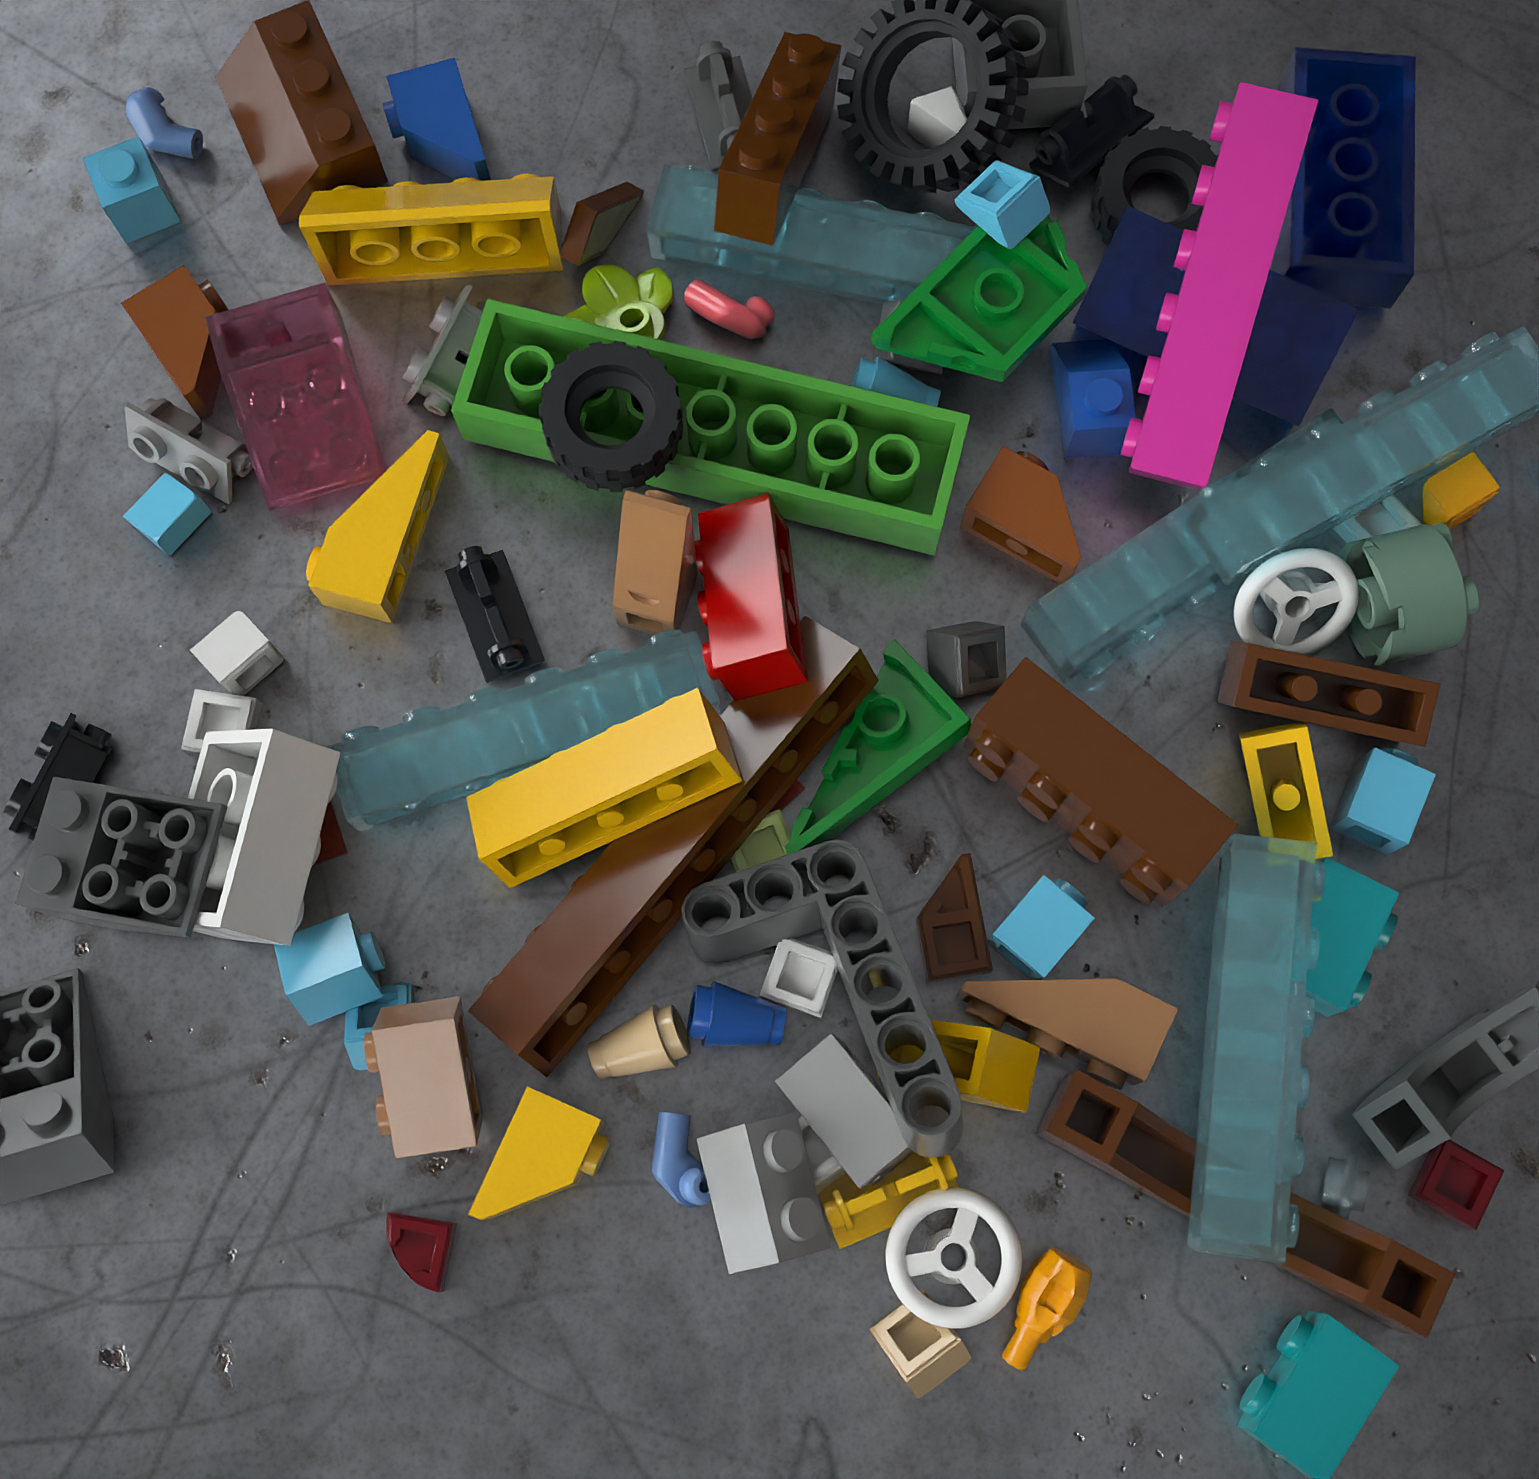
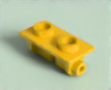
M914 1152L873 1186L869 1183L863 1189L858 1188L846 1172L817 1195L838 1247L842 1249L891 1228L901 1211L920 1195L939 1188L944 1191L948 1187H959L956 1181L958 1175L948 1153L944 1156L930 1158Z

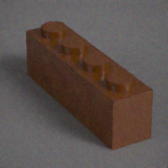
M784 32L719 167L714 223L715 232L774 246L834 107L842 45L823 41L818 36L812 34Z

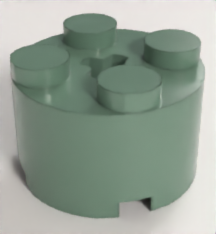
M1444 523L1422 524L1349 542L1342 547L1339 553V557L1353 570L1359 587L1358 606L1347 630L1358 652L1364 658L1377 656L1378 658L1374 665L1382 666L1456 647L1461 642L1466 629L1467 616L1478 612L1479 596L1474 581L1469 576L1462 577L1454 555L1452 534Z

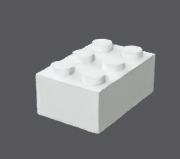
M276 729L206 732L188 798L221 803L228 807L193 931L222 939L291 946L294 931L299 927L304 915L303 896L310 869L320 853V831L327 804L334 796L337 788L338 778L336 769L341 752Z

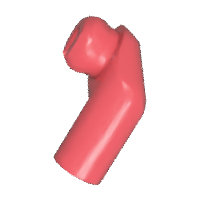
M700 279L690 283L684 294V303L688 308L710 322L746 339H756L767 333L766 327L775 319L774 309L765 299L751 297L744 306Z

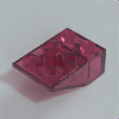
M326 282L205 317L221 377L270 511L376 480L387 471L343 318Z

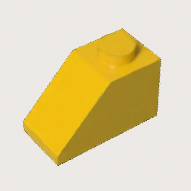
M1301 721L1239 733L1266 868L1333 856L1307 725Z
M930 1019L960 1092L961 1100L1027 1113L1041 1047L992 1028ZM902 1045L894 1049L889 1057L898 1063L907 1064L920 1059L924 1052L913 1045Z
M527 1086L469 1211V1215L480 1220L492 1219L578 1185L584 1173L594 1177L604 1159L611 1140L601 1135L607 1122Z

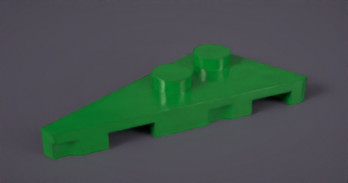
M896 639L887 644L883 652L885 662L877 675L878 683L855 709L853 721L843 728L821 770L824 779L808 808L802 807L792 826L790 842L785 846L787 855L830 841L968 735L972 725L971 719Z

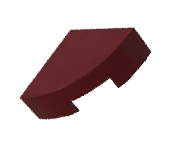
M387 1212V1240L401 1268L421 1287L439 1293L443 1292L457 1223Z

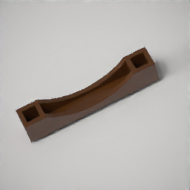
M1079 1070L1065 1074L1036 1132L1040 1137L1400 1333L1428 1338L1456 1273L1393 1239L1328 1211L1249 1171L1180 1131L1139 1102Z

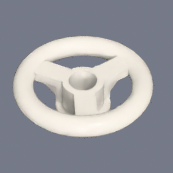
M1300 548L1278 554L1258 566L1241 586L1234 604L1236 630L1245 643L1303 655L1316 653L1334 642L1352 621L1359 601V587L1356 576L1343 559L1326 550ZM1303 567L1324 570L1335 580L1328 583H1315ZM1259 594L1268 609L1277 618V625L1272 638L1263 635L1257 629L1253 620V609ZM1338 602L1334 614L1324 626L1304 638L1294 640L1301 622L1308 619L1315 609Z
M948 1187L944 1191L939 1188L915 1198L898 1215L887 1240L886 1267L889 1280L896 1295L908 1310L930 1324L944 1328L959 1329L975 1326L989 1320L1008 1303L1020 1279L1022 1250L1019 1236L1011 1219L993 1200L967 1188ZM958 1208L952 1228L941 1229L931 1235L925 1244L923 1252L906 1255L909 1238L914 1228L922 1219L941 1209ZM978 1216L984 1219L993 1229L1001 1247V1269L994 1286L977 1269L979 1254L972 1235ZM951 1243L958 1244L964 1251V1262L956 1270L946 1269L941 1262L943 1248ZM930 1273L936 1280L945 1284L954 1285L961 1283L977 1302L961 1307L937 1304L925 1297L917 1289L911 1277Z

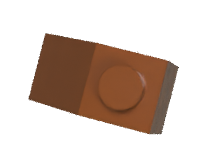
M182 265L121 302V304L184 398L202 421L212 415L232 336L220 319V316L229 310L209 280L197 285L186 267Z
M1002 446L966 504L960 528L1066 588L1082 557L1058 476L1051 473L1047 465L1037 456L1025 451H1018L1016 453Z

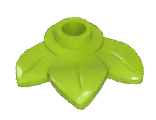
M614 264L595 266L587 272L583 279L582 294L587 304L563 316L663 341L666 332V322L663 314L673 301V285L668 275L659 267L648 269L637 278H634L626 269Z

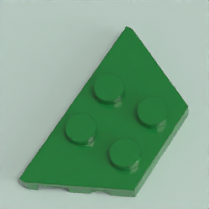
M1049 214L1012 249L999 244L980 226H977L872 332L871 343L880 350L1003 382L1083 300L1087 285L1076 261L1072 260L1066 252V239L1058 221H1052Z

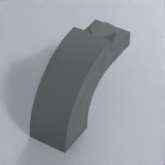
M1539 980L1491 1010L1489 1008L1484 1009L1439 1039L1382 1083L1352 1113L1394 1170L1399 1169L1450 1139L1459 1125L1484 1103L1539 1068Z

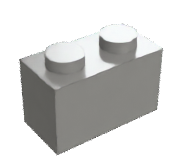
M797 1112L744 1123L697 1138L729 1274L781 1263L831 1248Z

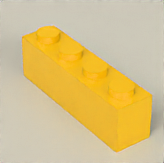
M696 688L681 696L670 698L662 705L624 723L613 725L605 732L567 750L556 752L548 759L512 776L499 779L492 785L467 796L466 799L479 860L509 888H512L741 782L742 778L724 721L700 689Z

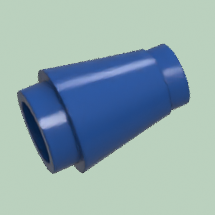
M713 981L710 987L695 985L688 1014L687 1037L701 1039L702 1046L780 1045L786 1023V1006L775 1005L773 1002Z

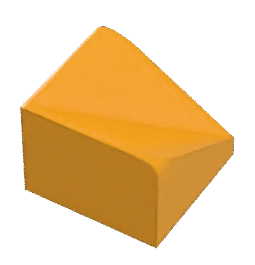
M1473 451L1433 475L1424 483L1422 491L1423 524L1444 523L1451 530L1479 513L1499 493L1498 490L1501 487Z

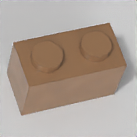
M461 996L381 1008L371 1030L372 1032L365 1033L364 1052L369 1072H379L383 1095L377 1096L376 1099L377 1122L382 1136L391 1135L395 1159L477 1146L482 1125V1114Z

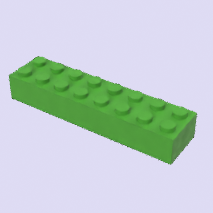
M487 298L451 409L463 440L555 462L549 447H547L539 417V404H542L543 401L541 390L544 382L548 383L551 378L550 371L557 363L562 364L568 358L567 355L576 349L579 351L590 347L589 344L600 341L602 344H613L614 341L626 342L627 346L637 348L638 345L648 350L649 355L653 358H659L667 366V373L670 377L674 376L678 385L679 397H681L683 436L682 440H679L677 444L678 453L673 461L669 460L665 465V471L657 478L653 476L645 481L646 485L727 505L769 493L783 519L935 556L971 415ZM605 389L595 393L586 401L581 411L580 421L584 432L595 442L603 445H619L629 441L639 432L643 424L644 411L637 398L629 392L621 389Z

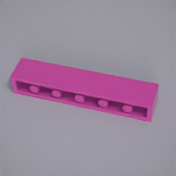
M1240 82L1233 103L1220 101L1209 140L1220 142L1221 147L1215 167L1202 165L1191 203L1203 206L1197 231L1184 228L1173 266L1185 270L1179 295L1166 292L1156 330L1167 333L1161 358L1148 355L1138 393L1149 395L1150 397L1143 420L1130 418L1120 455L1132 458L1128 473L1201 492L1207 488L1317 107V99Z

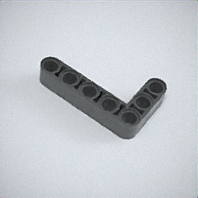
M842 840L826 841L709 881L689 892L684 898L681 908L682 920L693 950L697 956L707 962L716 964L728 962L777 945L783 939H795L823 929L904 1141L918 1155L930 1158L944 1156L954 1150L960 1142L963 1132V1110L960 1092L866 860L858 847ZM834 875H846L852 878L849 883L838 887L828 886L824 883ZM781 895L790 898L787 904L779 908L763 906L765 901L773 896ZM721 916L729 919L719 929L706 930L701 928L705 921L712 917ZM860 929L869 930L875 934L871 940L865 943L856 944L845 939L848 934ZM881 986L893 987L899 991L896 998L889 1002H875L866 997L871 990ZM902 1045H913L924 1052L920 1059L907 1064L898 1063L889 1057L894 1049ZM932 1105L941 1107L949 1114L948 1119L936 1127L921 1126L913 1119L918 1110Z

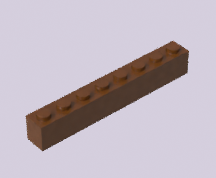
M804 616L800 623L808 682L739 701L732 700L720 715L724 721L742 781L610 842V845L587 872L573 882L567 895L546 920L532 930L523 947L500 974L486 984L481 996L468 1012L518 1056L545 1077H548L682 917L681 908L684 898L689 892L699 885L714 879L878 683L879 680L861 648L809 617Z

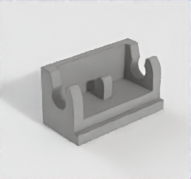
M832 1033L775 1080L858 1188L863 1189L869 1183L872 1186L875 1185L914 1153L902 1137L886 1093L844 1041Z

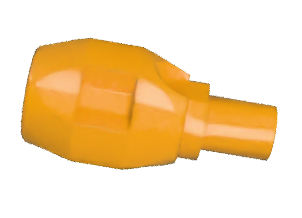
M1051 1247L1033 1263L1021 1284L1016 1307L1017 1317L1014 1321L1017 1329L1001 1355L1005 1361L1017 1369L1025 1371L1040 1343L1047 1344L1051 1336L1055 1337L1074 1322L1087 1299L1092 1278V1270L1085 1263L1057 1247Z

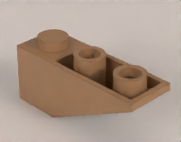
M628 490L625 491L622 502L612 606L618 625L677 641L696 582L698 568L695 562L696 551L691 509L683 506L681 500L671 494L657 490H648L644 495Z
M1117 978L966 981L956 995V998L968 1003L965 1013L973 1019L1001 1030L1004 1022L1028 1033L1025 1041L1041 1047V1053L1061 1060L1064 1052H1067L1089 1063L1085 1070L1087 1075L1122 1090L1125 1082L1131 1085L1146 1082L1178 1008Z

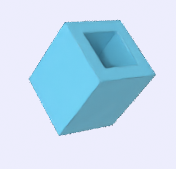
M140 136L82 158L102 209L126 244L181 222L162 173Z
M1374 747L1355 762L1328 829L1386 855L1397 851L1409 844L1436 774L1417 766L1418 760L1407 752L1395 748L1386 747L1380 750Z
M1043 875L987 941L990 947L1029 980H1042L1095 918L1084 909L1088 902L1076 888L1062 879H1057L1053 883Z
M349 912L294 933L291 946L274 944L285 995L308 1026L384 997L377 971L386 968L380 944L372 931L362 934Z

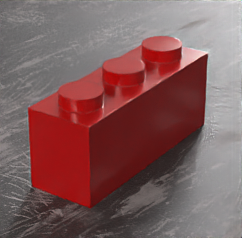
M762 494L698 513L700 540L694 541L696 551L695 562L700 574L704 577L705 590L698 592L697 601L701 617L709 629L710 642L703 643L702 655L708 675L713 681L720 680L734 701L808 682L789 528L770 494Z

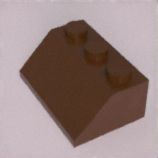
M310 0L253 21L215 78L279 225L281 226L298 219L314 191H330L342 185L375 188L389 182L375 144Z

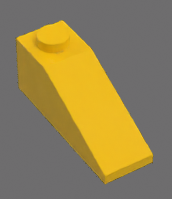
M427 430L328 528L323 545H317L312 550L307 564L306 578L309 581L308 586L322 605L393 624L450 458L440 433Z

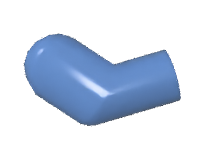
M144 87L129 95L126 101V116L146 148L191 159L199 158L203 148L201 130L170 124L165 114V107L160 105L165 98L159 91L150 87Z
M658 1112L652 1161L654 1177L678 1203L684 1206L694 1208L709 1203L711 1197L704 1168L687 1150L691 1116Z

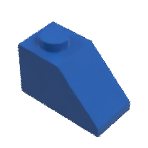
M455 58L386 76L393 98L391 101L382 103L393 139L404 136L413 160L454 180L465 177L476 178L481 181L491 180Z
M1112 339L1052 343L1050 350L1063 458L1073 459L1120 455L1130 418L1136 419L1130 368Z

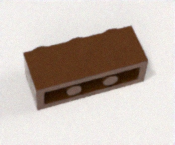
M1231 641L1217 702L1236 708L1426 747L1441 683L1251 643Z

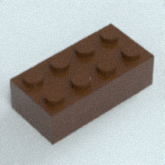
M1027 657L1020 662L976 714L963 744V747L970 752L967 758L976 770L992 781L997 782L1000 777L1021 793L1018 796V801L1028 812L1044 822H1048L1050 818L1056 821L1071 834L1068 841L1080 854L1095 863H1099L1103 859L1122 875L1119 879L1120 884L1131 895L1146 904H1151L1154 900L1163 907L1189 888L1239 826Z

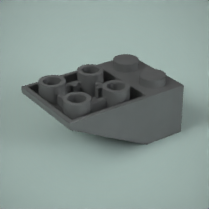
M53 777L15 904L64 920L119 930L191 938L228 806L215 802Z
M79 968L0 991V1206L115 1172L113 1113L84 977Z

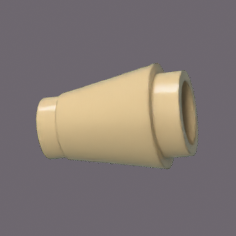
M654 1004L604 1034L598 1040L588 1043V1054L597 1077L602 1081L610 1077L615 1078L677 1067L678 1059L691 1054V1047L684 1023L675 1006L669 1005L660 1009Z

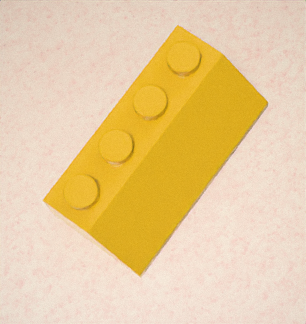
M519 174L511 179L486 181L465 177L456 179L452 183L424 185L412 181H403L394 184L392 187L377 188L342 185L330 191H314L299 215V227L328 286L564 271L563 258L560 256L562 246L561 207L554 176L540 177L535 174Z

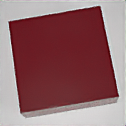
M1448 1139L1429 1150L1408 1196L1467 1230H1477L1505 1170Z

